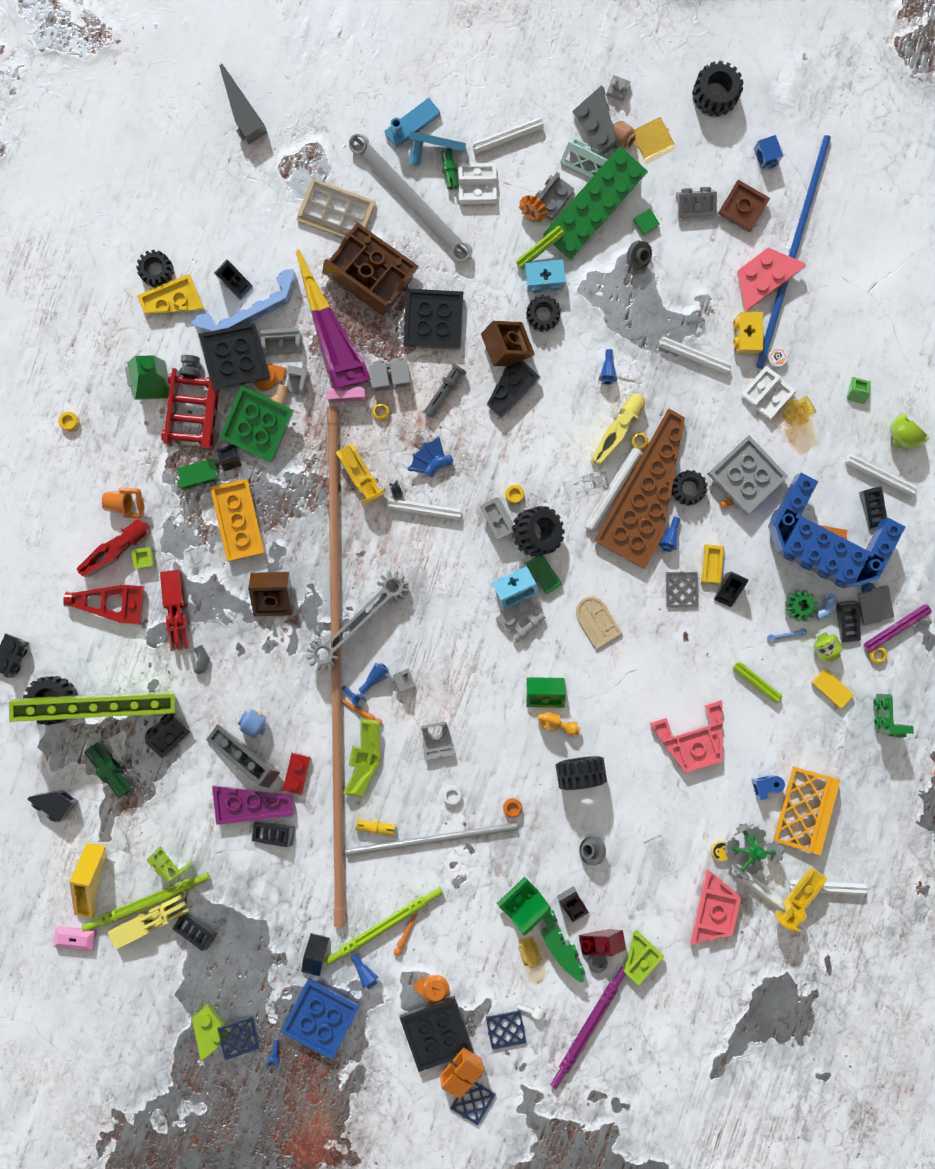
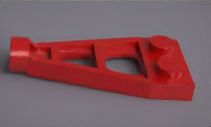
M118 585L80 592L66 591L63 604L64 607H75L119 623L141 625L145 587ZM100 595V608L88 606V596ZM109 596H122L120 612L111 611L106 607Z

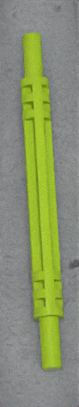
M207 872L193 879L188 878L102 914L98 919L82 925V931L85 932L99 926H107L192 890L194 886L210 880V875Z
M438 887L424 897L420 896L358 937L345 943V945L339 947L340 950L324 959L325 964L329 966L343 956H349V954L360 949V947L422 910V908L428 906L429 902L443 894L442 889Z

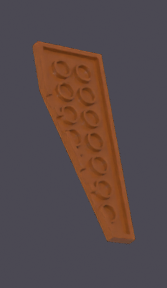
M669 408L594 542L642 569H645L664 535L669 499L671 497L675 467L685 422L684 416Z

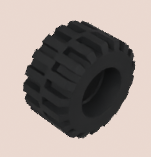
M714 61L711 62L710 66L708 64L704 66L703 70L699 72L693 86L692 95H694L693 102H697V109L701 108L703 114L707 112L709 113L708 116L712 117L713 114H716V117H720L722 113L726 115L729 110L732 111L743 92L742 86L744 82L743 79H740L741 73L736 72L737 68L735 66L733 68L730 67L731 63L723 64V61H719L716 64ZM718 83L726 89L727 94L716 95L709 89L708 85Z
M538 506L523 510L514 519L515 525H512V530H514L512 538L515 537L514 544L519 546L520 552L524 551L525 555L534 557L553 553L556 551V548L561 546L560 542L564 540L562 534H565V529H562L563 521L560 522L561 517L559 514H555L556 511L554 509H550L547 506ZM536 523L538 524L541 530L540 539L537 537L535 532Z
M46 676L38 678L37 681H32L30 683L31 687H27L25 690L28 693L23 695V698H43L45 692L49 689L54 690L58 697L75 696L78 693L77 690L72 689L74 685L68 683L66 678ZM68 719L38 720L37 724L53 725L65 722Z
M579 757L563 760L555 764L559 789H586L600 786L607 782L603 757Z

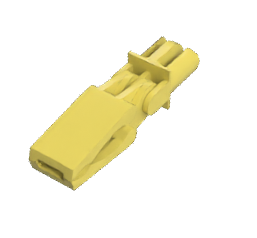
M633 394L626 400L620 409V412L623 414L619 415L607 428L591 458L593 464L599 466L624 438L631 419L636 421L645 407L646 401L643 395ZM615 434L612 446L605 450L596 461L597 456L602 452L603 444L607 437Z
M180 894L150 909L147 915L143 912L109 930L107 933L115 949L148 934L155 926L159 928L188 913L189 909L186 908L172 915V912L186 905L185 901L170 908L168 906L180 900L182 895Z

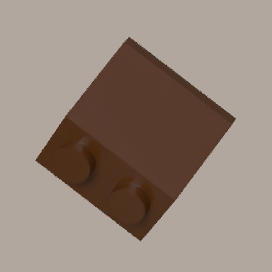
M492 321L481 333L493 366H510L535 355L522 322Z
M289 572L251 573L248 590L253 616L292 615V592Z

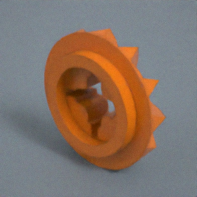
M527 195L520 200L518 208L522 210V215L527 216V219L530 218L532 222H541L546 218L547 208L540 199Z

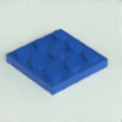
M308 978L280 1033L333 1060L360 1004Z

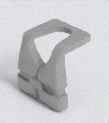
M446 722L421 726L423 747L425 748L424 759L426 761L438 759L439 756L448 757L455 755ZM436 726L442 727L441 733L437 738L433 737L427 729Z

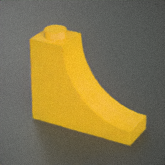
M86 843L69 881L74 915L94 918L99 880L107 858L105 846Z

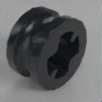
M395 480L393 484L389 483L395 499H397L398 495L404 496L398 480Z

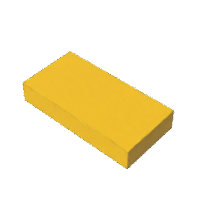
M704 545L701 583L721 584L724 546Z
M823 669L811 682L839 709H842L854 696L827 669Z

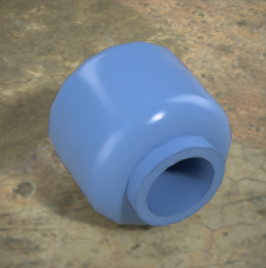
M253 709L248 712L245 711L238 722L240 731L252 738H256L259 734L263 735L268 726L265 724L266 716Z

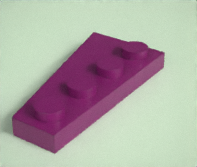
M212 786L216 825L294 815L292 795Z

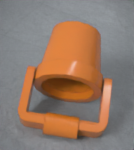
M121 487L119 491L105 492L103 494L102 507L105 511L119 513L124 518L140 519L144 516L145 505L140 489ZM132 494L136 495L138 513L131 512L133 507Z

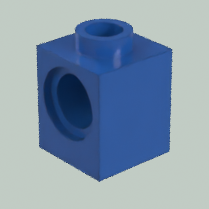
M776 135L759 140L754 147L761 169L766 167L771 169L779 165L783 153Z

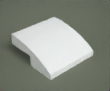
M496 163L458 164L459 205L497 204Z
M765 366L741 393V396L758 412L772 421L796 394V390L782 381L780 375Z

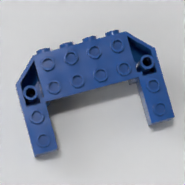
M802 472L795 475L779 508L773 512L768 525L776 552L786 560L800 564V567L817 573L819 577L830 580L836 586L843 589L879 579L906 526L890 518L880 520L867 548L864 549L801 516L819 481Z

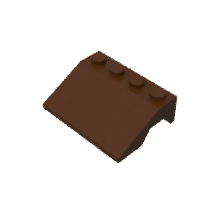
M357 222L344 237L340 247L332 257L324 260L322 273L384 317L419 266Z

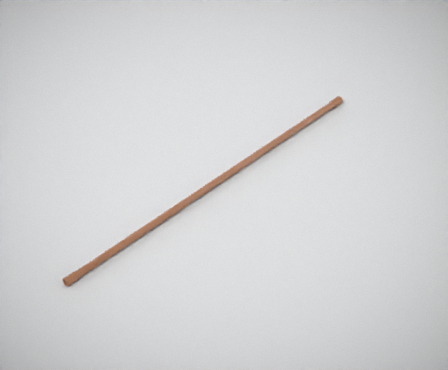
M335 406L327 407L331 637L340 630L338 456L335 453L338 451V407ZM340 634L331 642V648L340 642ZM340 646L333 652V656H338L339 659H331L335 664L334 667L331 666L334 927L345 926Z

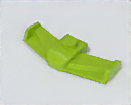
M360 718L361 747L352 746L349 765L356 768L343 792L344 795L363 797L380 764V722Z

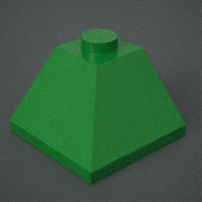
M154 355L134 356L127 362L134 400L168 399L170 386L164 360Z

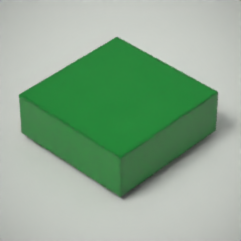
M650 208L633 219L643 236L660 225Z

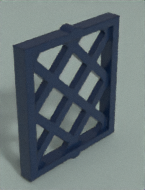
M520 1010L486 1016L492 1050L526 1043ZM514 1015L512 1019H509L506 1016ZM517 1016L520 1017V1025L514 1022ZM503 1019L509 1021L506 1028L500 1024ZM490 1021L496 1024L493 1030L490 1029ZM511 1024L517 1027L514 1033L508 1030ZM498 1026L504 1030L501 1036L495 1032ZM519 1030H522V1039L516 1035ZM506 1032L512 1035L509 1041L503 1038ZM492 1035L499 1038L495 1044L492 1041ZM514 1037L519 1040V1041L512 1042V1040L514 1039ZM501 1040L505 1042V1044L498 1045Z
M252 1016L217 1028L224 1060L259 1049L257 1032L255 1031ZM246 1022L243 1027H241V1026L238 1025V1024H241V1023ZM249 1022L252 1026L251 1032L245 1029ZM229 1027H232L231 1030H230V1032L227 1031V1030H225V1029H226V1028H229ZM235 1027L241 1029L238 1036L232 1033ZM222 1031L228 1034L225 1041L222 1040ZM244 1031L249 1034L246 1041L240 1038ZM230 1036L236 1038L233 1045L227 1043ZM252 1036H254L255 1039L254 1045L249 1043V1040ZM238 1041L244 1043L241 1050L235 1047ZM225 1045L231 1048L228 1054L225 1053ZM246 1045H249L250 1047H252V1048H249V1049L244 1050L245 1047H246ZM233 1049L238 1051L237 1053L231 1054Z
M475 1081L474 1084L478 1088L470 1089L465 1093H470L471 1100L464 1101L462 1096V1102L456 1103L459 1099L456 1097L450 1109L478 1125L496 1093ZM482 1090L487 1091L490 1095L483 1097ZM479 1091L480 1098L474 1099L472 1093ZM485 1099H489V1101L487 1102V1104H486V1106H485L484 1100H485ZM482 1101L483 1107L476 1109L475 1102ZM472 1103L473 1110L467 1111L465 1104ZM463 1105L464 1112L459 1111L456 1107ZM478 1111H482V1113L480 1114V1116H479V1118H478L477 1112H478ZM475 1113L476 1119H472L468 1114Z

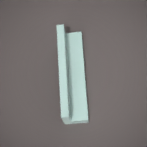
M572 137L567 144L560 163L592 178L595 172L601 168L598 165L603 166L611 155L608 153L602 155L597 148ZM569 151L575 153L579 161L573 163L566 160ZM592 161L596 169L587 170L583 162Z

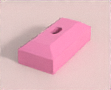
M346 387L337 390L331 388L326 391L329 403L367 401L366 391L362 387Z
M57 926L55 928L53 947L93 951L96 930L92 929L83 932L82 928Z

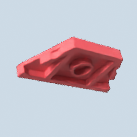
M769 247L737 270L744 310L746 312L803 270L806 264Z
M708 869L705 872L691 933L690 944L692 945L706 940H716L719 937L733 936L741 902V896Z

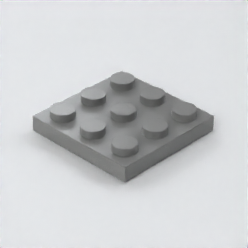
M750 435L740 442L708 473V476L746 516L788 477Z

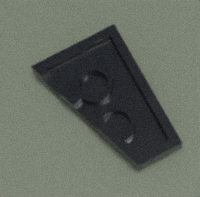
M524 361L505 367L503 375L487 403V407L501 419L541 379L540 376Z

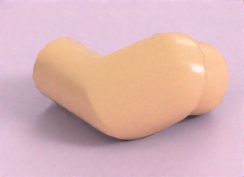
M278 384L277 394L270 398L284 404L288 386Z

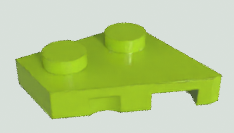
M637 929L632 937L624 972L639 986L665 956Z
M209 1004L192 1017L201 1060L205 1059L220 1046L217 1028L225 1025ZM223 1031L221 1036L222 1040L225 1041L228 1034Z

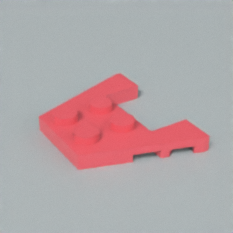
M722 700L704 705L710 724L692 731L673 736L667 718L649 723L685 773L723 761Z

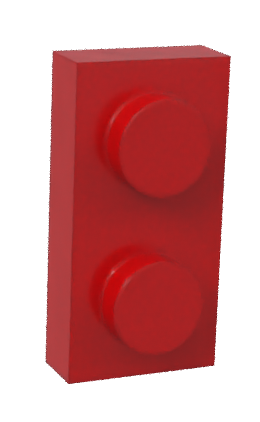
M291 753L283 791L302 795L311 759L310 756Z

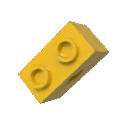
M740 312L733 320V329L736 330L733 348H736V354H760L763 351V312Z

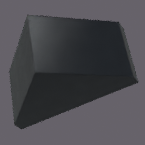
M228 259L214 272L217 279L239 299L253 286Z
M731 571L725 573L714 600L732 607L749 579Z
M574 886L557 896L572 922L589 913Z
M310 933L303 956L301 972L316 976L321 975L330 937Z

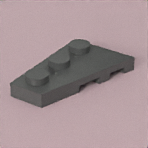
M601 85L572 112L599 152L604 155L618 143L613 121L610 117L605 89Z

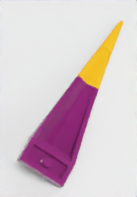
M297 249L296 255L326 372L329 373L334 390L369 382L371 378L364 360L343 330L316 283L301 251Z

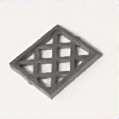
M666 572V607L698 606V572ZM672 574L679 575L676 581L671 577ZM692 574L693 577L688 581L684 575ZM681 578L686 582L683 587L677 583ZM694 578L695 587L690 583ZM669 579L673 582V584L670 587ZM688 584L693 588L689 594L684 590ZM674 585L680 589L676 594L671 590ZM669 592L673 595V597L670 600ZM681 592L686 595L683 601L678 597ZM694 592H695V600L691 597V595H692ZM676 598L680 604L673 605L671 602ZM690 598L694 603L685 604L684 602Z

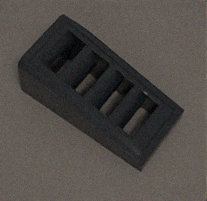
M881 486L859 492L868 529L877 527L880 520L873 522L872 518L880 516L881 520L887 518ZM875 494L876 498L869 499V495ZM877 502L876 506L870 507V503ZM879 509L880 513L871 514L872 510Z
M854 600L837 602L836 610L841 642L860 641V603ZM845 616H852V618L845 619ZM846 624H853L854 626L846 627ZM854 631L855 634L846 635V632Z
M255 821L253 824L252 841L281 847L292 846L295 826ZM261 827L264 828L263 837H260ZM269 829H271L270 838H268ZM277 830H279L278 839H276Z
M187 913L180 916L172 928L201 951L207 950L217 935V932ZM185 921H188L186 927L183 930V924L185 923ZM193 925V926H194L193 930L191 931V933H188V931L190 930L191 926ZM198 930H200L201 932H200V934L198 935V937H195V935L197 934Z

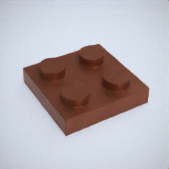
M737 180L718 214L746 231L751 232L769 202L770 197Z

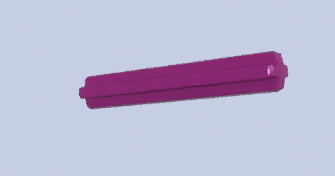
M927 604L922 605L863 644L868 652L877 649L931 614V608Z

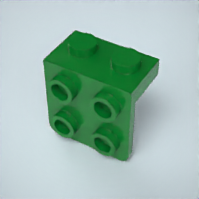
M876 694L873 704L876 709L877 717L874 719V726L877 732L887 733L888 736L898 738L907 737V734H914V727L912 725L894 724L892 694Z
M525 876L497 902L499 908L512 919L523 936L532 931L551 911V907L543 895Z

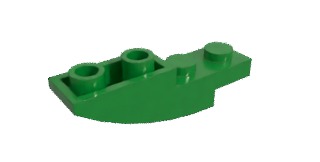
M552 910L544 918L547 927L540 929L543 939L561 967L579 982H584L582 975L586 973L582 962L577 963L576 956L579 954L575 944L571 945L569 940L561 942L565 939L561 928L556 929L554 922H557L554 910Z

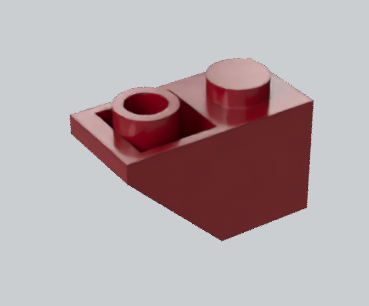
M607 929L578 935L582 955L614 956L626 950L623 930Z

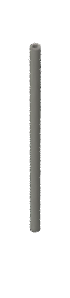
M517 822L345 849V855L347 857L518 830Z

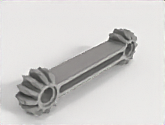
M388 571V579L381 575L380 578L384 582L377 581L376 584L382 586V589L325 644H322L321 638L317 639L318 646L313 641L310 643L314 647V650L310 648L306 650L313 653V655L306 657L307 660L314 658L310 666H314L317 662V670L321 669V664L324 665L325 670H328L327 663L334 667L335 664L331 659H339L338 656H333V652L388 599L393 597L394 603H398L397 596L401 600L405 598L401 593H408V590L404 589L403 586H407L409 583L401 582L405 576L402 575L398 579L399 572L397 571L393 577L391 572ZM389 582L396 583V592L392 593L388 590L387 585ZM382 593L385 594V598L370 613H366V608ZM345 628H349L350 632L337 645L330 648L329 644ZM321 648L328 651V657L325 660H320L317 657V652Z

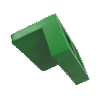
M213 458L177 469L180 478L177 481L179 488L182 490L220 480Z
M526 678V707L565 708L566 690L564 678Z

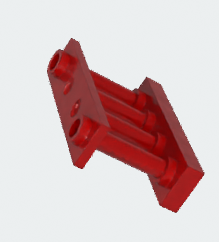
M172 368V372L168 375L170 389L165 429L162 430L161 440L163 444L169 447L172 446V440L197 442L204 450L213 451L220 390L213 391L209 377L204 379L180 376L179 371L176 368ZM179 384L206 386L208 389L207 396L178 395ZM178 402L204 405L206 407L205 415L176 414V404ZM174 421L202 424L204 426L203 433L200 435L173 432Z

